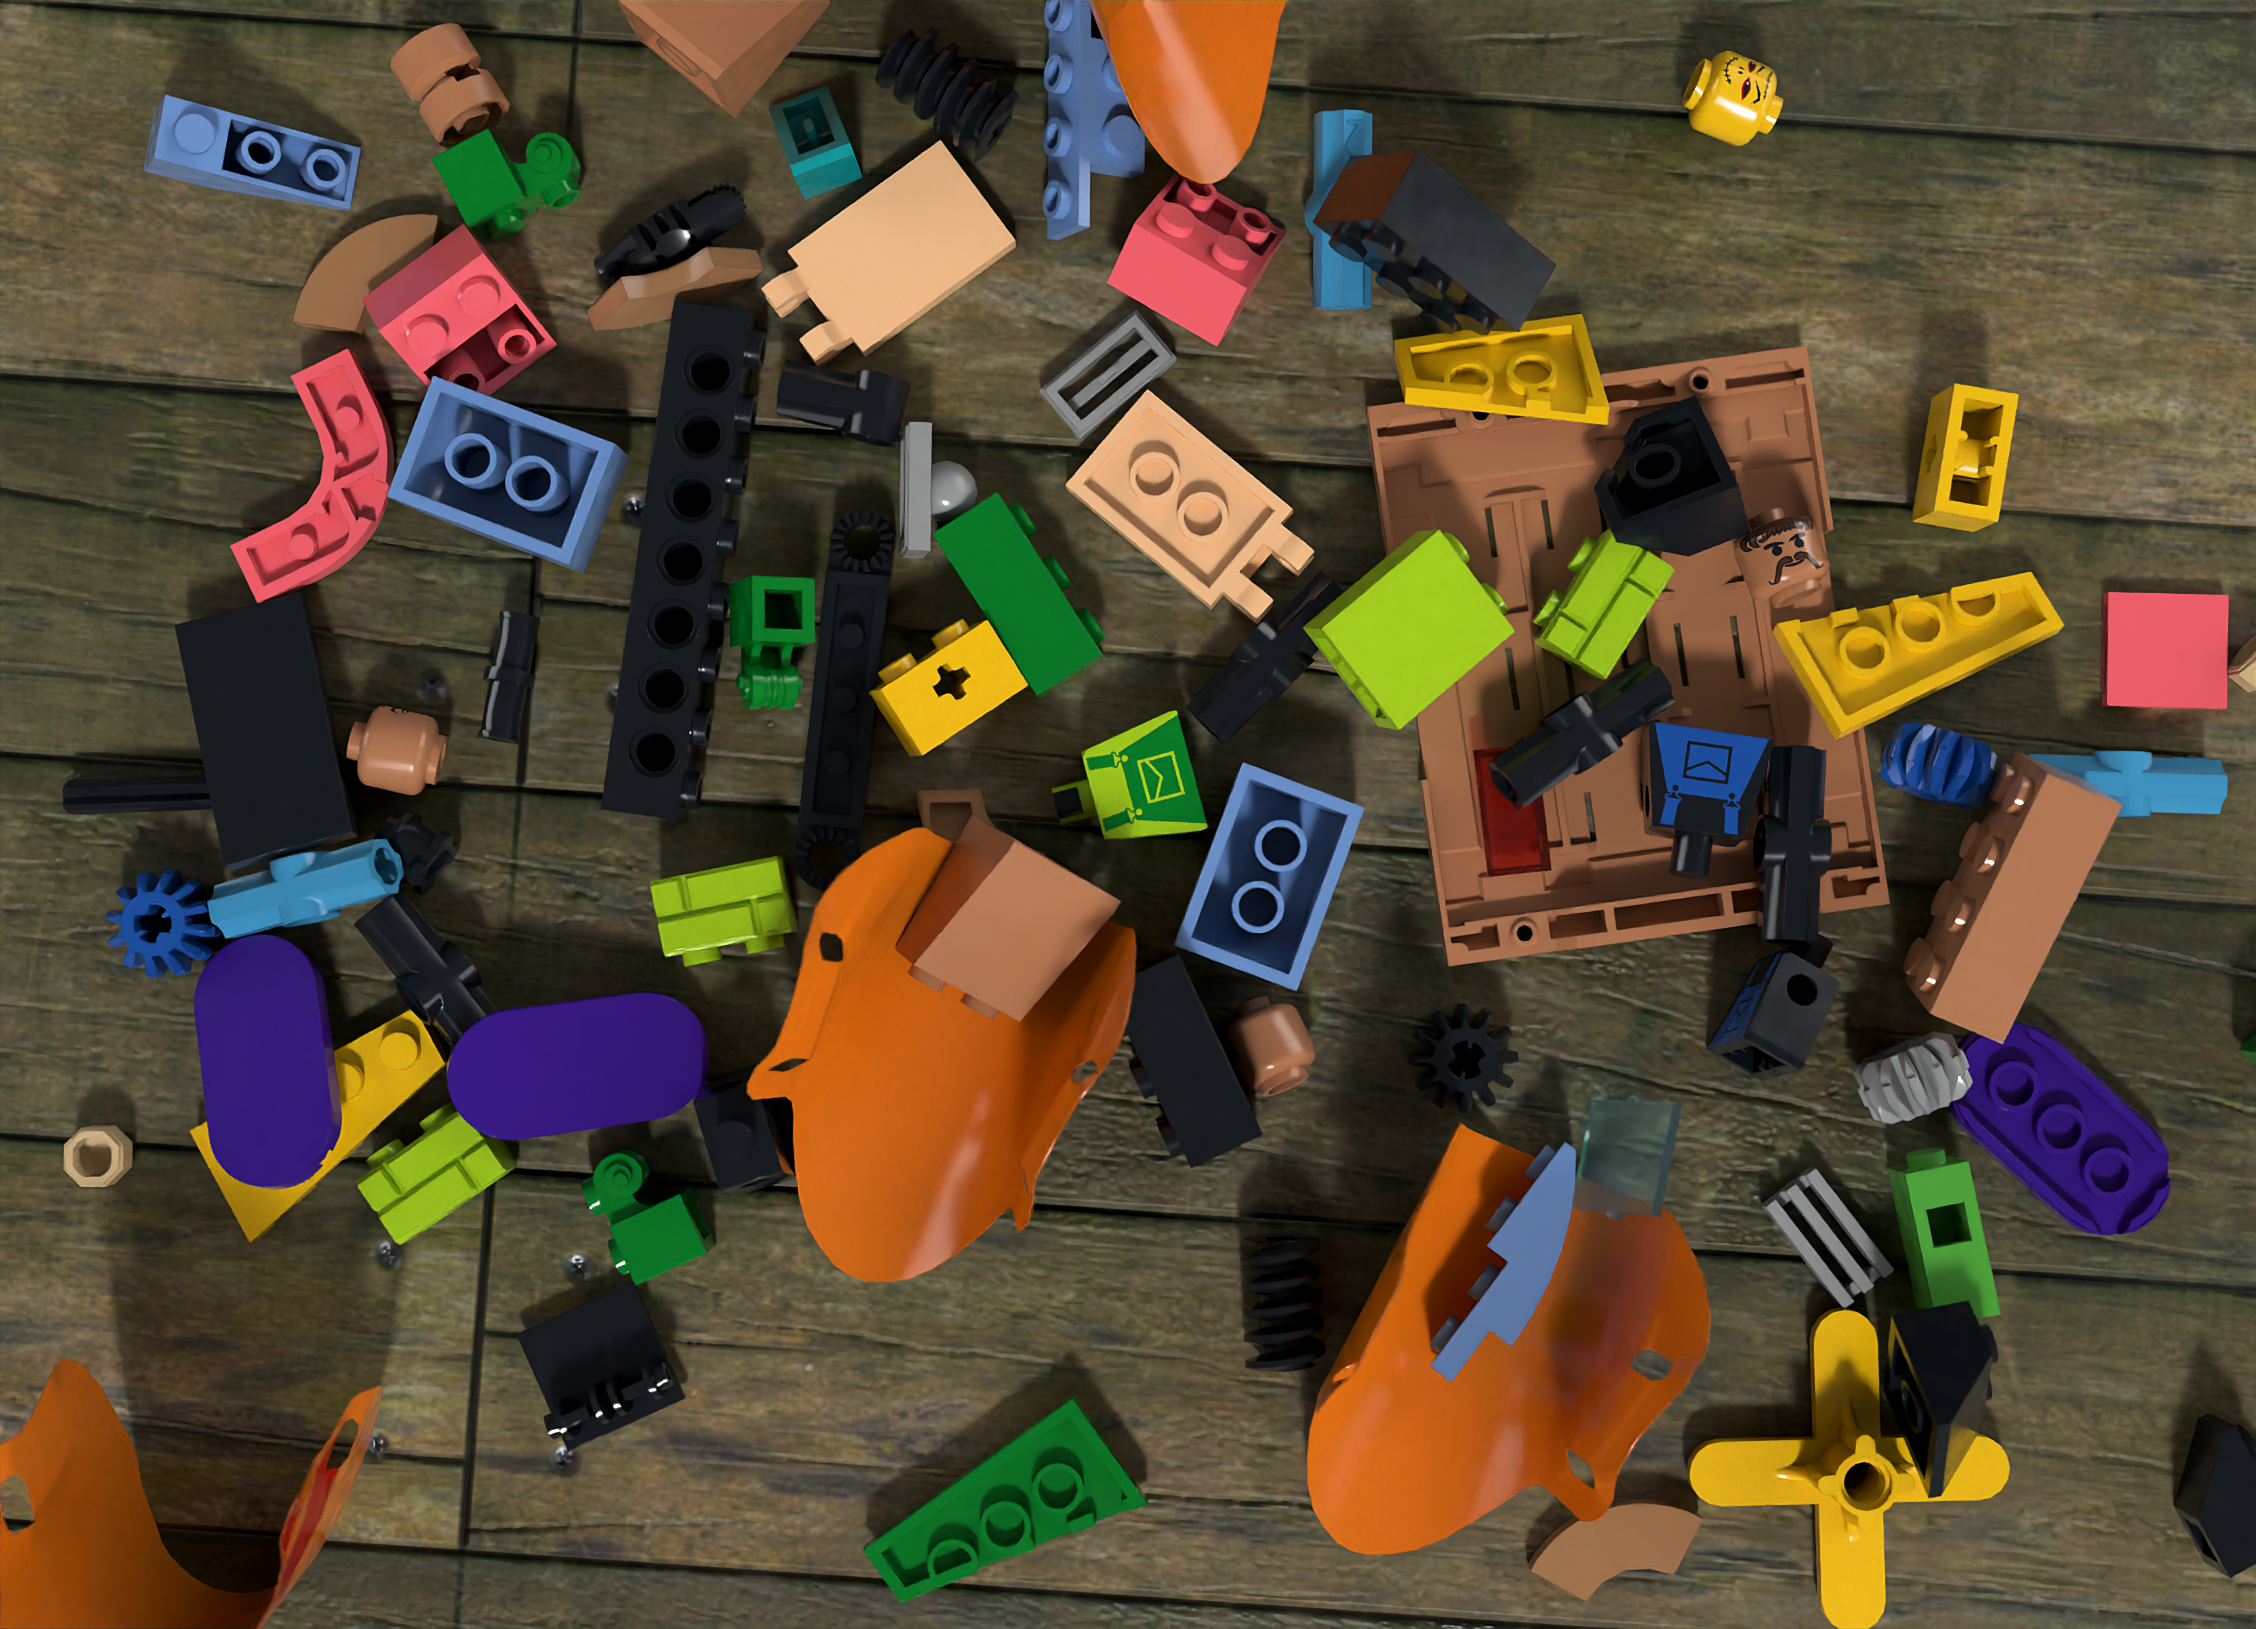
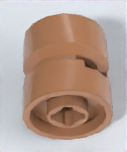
M454 23L436 25L414 36L397 50L391 59L390 65L391 70L408 97L413 102L421 103L419 114L441 147L450 148L486 129L491 130L504 118L510 106L509 101L492 74L487 69L479 68L481 57L461 26Z

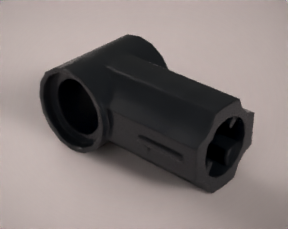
M787 360L779 381L775 413L778 417L842 430V435L863 443L882 447H896L910 383L901 378L875 371L856 370L853 375Z

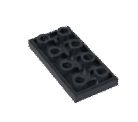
M299 592L174 625L224 866L230 870H236L359 837L307 599Z

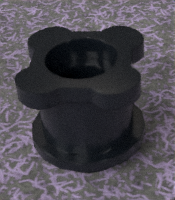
M410 811L402 817L394 814L382 824L374 839L388 840L390 847L400 854L404 874L407 876L406 880L413 885L412 889L419 895H424L434 885L444 868L454 860L460 845L453 841L454 835L447 830H443L437 835L421 824V815L415 811Z

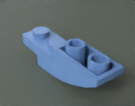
M1565 1141L1557 1151L1547 1144L1544 1146L1524 1173V1176L1530 1179L1533 1184L1519 1202L1507 1196L1485 1225V1227L1495 1233L1487 1246L1507 1262L1501 1270L1489 1263L1467 1293L1477 1302L1462 1322L1451 1314L1429 1343V1346L1438 1352L1432 1360L1430 1367L1450 1382L1453 1381L1489 1331H1492L1512 1347L1532 1317L1550 1282L1566 1236L1575 1188L1576 1149Z

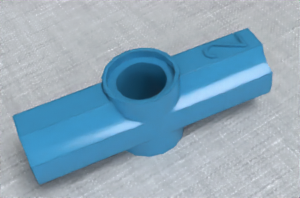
M1364 110L1321 111L1314 114L1313 193L1307 200L1304 210L1305 224L1313 236V309L1342 311L1371 308V268L1363 262L1351 261L1334 251L1328 243L1331 237L1312 223L1350 156L1372 155V114L1366 113Z
M2095 751L2091 752V756L2025 754L2090 782L2120 802L2123 806L2117 817H2151V813L2220 814L2222 804L2227 798V774L2224 772L2222 762L2219 759L2152 758L2151 752Z
M373 839L332 852L314 851L274 860L269 863L271 868L269 870L214 885V894L207 901L212 924L219 927L225 938H238L282 925L283 927H294L329 920L342 915V908L364 904L367 901L386 898L388 895L399 893V883L404 877V870L400 854L390 847L388 840Z

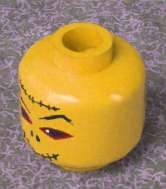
M1724 51L1718 53L1711 61L1703 58L1699 62L1686 87L1682 107L1689 109V123L1696 131L1732 146H1741L1747 144L1758 131L1764 134H1768L1780 114L1783 98L1775 95L1777 78L1773 69L1733 51Z

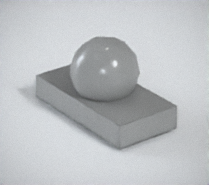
M909 422L900 434L899 554H901V558L923 559L931 551V519L947 524L976 505L977 485L968 469L959 463L947 460L931 464L932 423Z

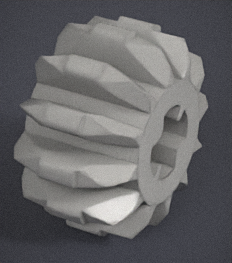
M1935 1031L1923 1036L1917 1035L1905 1041H1898L1895 1045L1880 1049L1878 1053L1864 1058L1854 1071L1859 1085L1857 1090L1864 1106H1868L1874 1120L1894 1124L1901 1120L1909 1121L1921 1115H1929L1936 1109L1949 1106L1950 1102L1963 1098L1973 1083L1967 1069L1970 1067L1962 1048L1958 1049L1953 1035Z

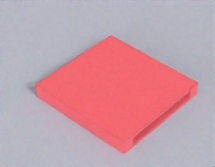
M2104 593L2101 707L2227 709L2229 595Z

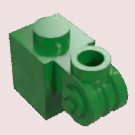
M489 129L431 158L466 225L482 241L490 237L493 240L507 238L520 231L526 225L525 219L537 213V208L546 204L549 210L561 209L576 201L582 194L578 185L582 171L579 156L566 139L556 133L544 132L534 136L527 145V162L523 164H515L510 161L503 146Z
M750 576L731 583L730 648H741V673L737 675L736 685L740 691L743 705L747 710H759L761 707L771 710L776 707L778 710L790 711L794 708L803 685L802 676L798 675L796 666L790 665L792 650L815 643V578Z
M624 1149L616 1151L601 1160L593 1176L582 1181L581 1187L586 1202L593 1214L598 1217L606 1213L611 1224L609 1228L614 1238L608 1240V1248L614 1264L622 1275L630 1273L635 1286L708 1253L716 1246V1243L691 1188L689 1187L661 1201L648 1199L640 1190L650 1180V1163L638 1151Z

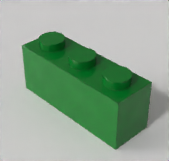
M996 492L932 534L1031 689L1040 700L1101 661L1102 653L1097 645L1104 641L1106 637L1086 607L1075 613L1064 596L1063 591L1072 585L1054 556L1049 554L1041 560L1028 538L1036 534L1037 531L1019 502L1016 500L1006 506L998 492Z

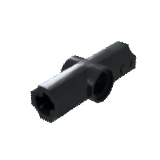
M1320 571L1274 618L1268 616L1230 655L1233 660L1192 698V701L1186 706L1188 711L1212 736L1225 745L1271 698L1277 700L1315 661L1312 656L1319 648L1302 627L1341 596L1345 590L1335 580Z
M1645 656L1636 660L1590 693L1586 690L1559 706L1539 721L1540 728L1495 756V759L1486 764L1491 774L1492 783L1501 796L1508 800L1516 810L1524 808L1571 774L1579 775L1610 756L1624 744L1621 739L1648 723L1660 712L1665 711L1668 706L1675 702L1671 691V683L1660 667L1652 664Z
M1803 745L1773 746L1765 772L1763 814L1758 817L1753 837V865L1755 870L1760 872L1758 941L1788 945H1813L1818 941L1820 879L1826 874L1832 848L1831 825L1827 819H1823L1827 750Z
M401 888L399 893L392 894L358 919L354 925L396 977L394 978L395 988L409 1009L424 1023L433 1024L448 1042L450 1048L453 1049L461 1035L468 1030V1027L480 1017L498 1009L480 988L482 986L481 977L470 959L451 941L444 942L424 914L418 910L410 900L411 898Z

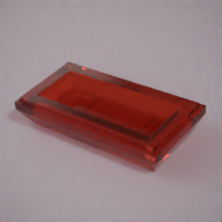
M1511 746L1473 750L1487 877L1552 870L1543 795L1524 808L1516 810L1508 800L1501 796L1491 781V774L1486 764Z

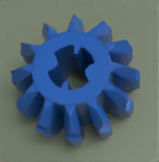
M1910 722L1895 726L1891 740H1887L1881 757L1884 761L1879 775L1892 788L1904 791L1908 795L1940 803L1947 807L1954 806L1960 809H1970L1981 806L1986 791H1990L1996 774L1993 769L1998 756L1986 743L1974 740L1971 736L1962 735L1950 729L1938 728L1930 724L1922 725Z
M173 869L164 870L160 878L153 872H142L137 875V889L122 886L115 891L125 908L124 910H109L104 915L111 923H120L121 932L113 934L107 943L111 947L129 946L122 962L126 967L138 968L144 964L146 975L151 978L163 977L168 969L176 976L185 975L191 971V958L202 961L208 960L212 955L210 948L202 939L203 937H218L222 931L214 924H207L206 916L209 915L207 901L209 900L199 901L205 887V883L200 879H190L184 883L181 871ZM159 915H162L163 918H171L172 927L170 932H167L166 929H157V918Z

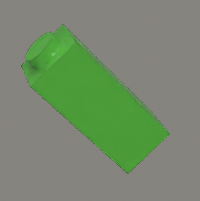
M1944 1148L1922 1149L1905 1154L1907 1164L1888 1167L1887 1171L1916 1309L1922 1310L1969 1300L1977 1319L2001 1315L1969 1161L1950 1155L1946 1156Z

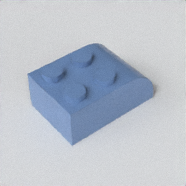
M433 376L387 497L444 522L585 574L630 456L615 443Z
M1242 762L1238 768L1193 888L1174 945L1297 991L1365 808Z

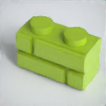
M1610 529L1602 533L1598 540L1593 539L1589 535L1586 536L1567 565V568L1576 574L1562 595L1553 589L1533 619L1534 623L1542 627L1533 640L1538 646L1597 682L1607 679L1675 571L1673 566L1651 552L1643 550L1641 547L1616 542Z
M773 856L650 881L663 953L665 957L682 955L684 967L721 960L723 958L720 947L745 942L747 954L785 947L783 934L798 931V923L783 856Z
M452 1102L444 1105L422 1120L419 1125L425 1134L405 1147L400 1139H396L370 1156L366 1162L372 1171L356 1181L357 1187L372 1209L379 1214V1219L394 1241L399 1245L414 1239L518 1167L517 1160L502 1139L487 1136L474 1129L461 1117Z

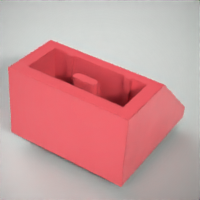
M1176 172L1134 223L1107 283L1217 347L1239 317L1287 232L1272 224L1271 220L1264 213L1253 208L1243 207L1217 192L1212 184H1199Z
M464 223L361 299L378 331L428 388L432 377L436 376L490 396L557 346L555 340L504 272Z

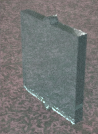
M1631 1095L1627 1101L1592 1100L1575 1181L1572 1209L1584 1212L1605 1213L1606 1216L1615 1220H1620L1624 1214L1660 1217L1682 1106L1674 1102L1645 1101L1636 1095Z

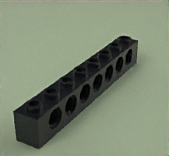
M674 301L601 810L688 822L689 809L698 810L701 803L704 775L703 772L695 771L698 746H708L713 722L712 709L704 708L707 684L717 683L722 659L721 646L713 645L716 621H725L728 615L730 583L722 582L726 557H735L740 533L739 520L731 519L735 494L744 495L748 480L749 461L747 457L740 456L744 432L752 433L755 427L758 399L757 395L749 394L753 369L762 370L766 354V332L758 331L759 324L751 311ZM718 362L729 366V378L721 388L716 390L700 388L699 379L705 367ZM710 424L720 428V441L712 451L704 454L692 452L690 446L691 437L699 427ZM695 487L709 488L711 504L707 511L697 517L685 516L681 507L684 495ZM686 549L699 550L702 556V567L699 573L689 580H677L672 569L675 557ZM678 611L689 612L693 620V630L690 636L678 644L668 643L663 631L667 618ZM676 673L681 677L684 684L683 696L677 704L663 708L655 699V686L663 676ZM659 736H667L675 748L674 759L667 768L661 771H654L646 761L645 753L647 746L653 739Z

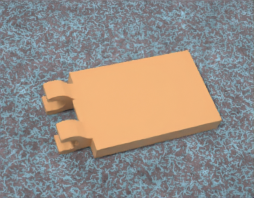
M939 140L789 249L788 254L797 268L775 277L762 288V291L780 318L791 313L809 297L828 322L816 326L799 340L814 364L822 367L853 342L863 356L866 357L1016 247V240L942 141Z
M1148 389L1065 485L1071 494L1208 608L1212 609L1224 595L1242 614L1256 625L1274 607L1272 604L1274 600L1249 579L1270 554L1296 577H1299L1314 560L1313 554L1315 551L1283 526L1293 514V508Z

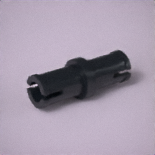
M500 611V624L492 666H485L483 680L489 683L481 730L478 732V737L491 741L519 744L520 737L518 735L527 689H533L536 676L531 674L530 670L540 618L519 612Z

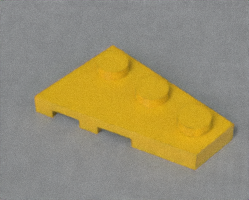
M1582 314L1526 321L1519 332L1490 331L1488 335H1481L1471 330L1454 331L1453 334L1440 333L1394 340V360L1405 404L1608 425L1610 407Z

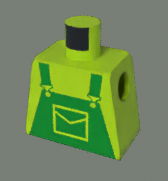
M1177 710L1162 714L1081 752L1088 779L1051 788L1061 825L1098 816L1105 841L1195 833L1208 829Z

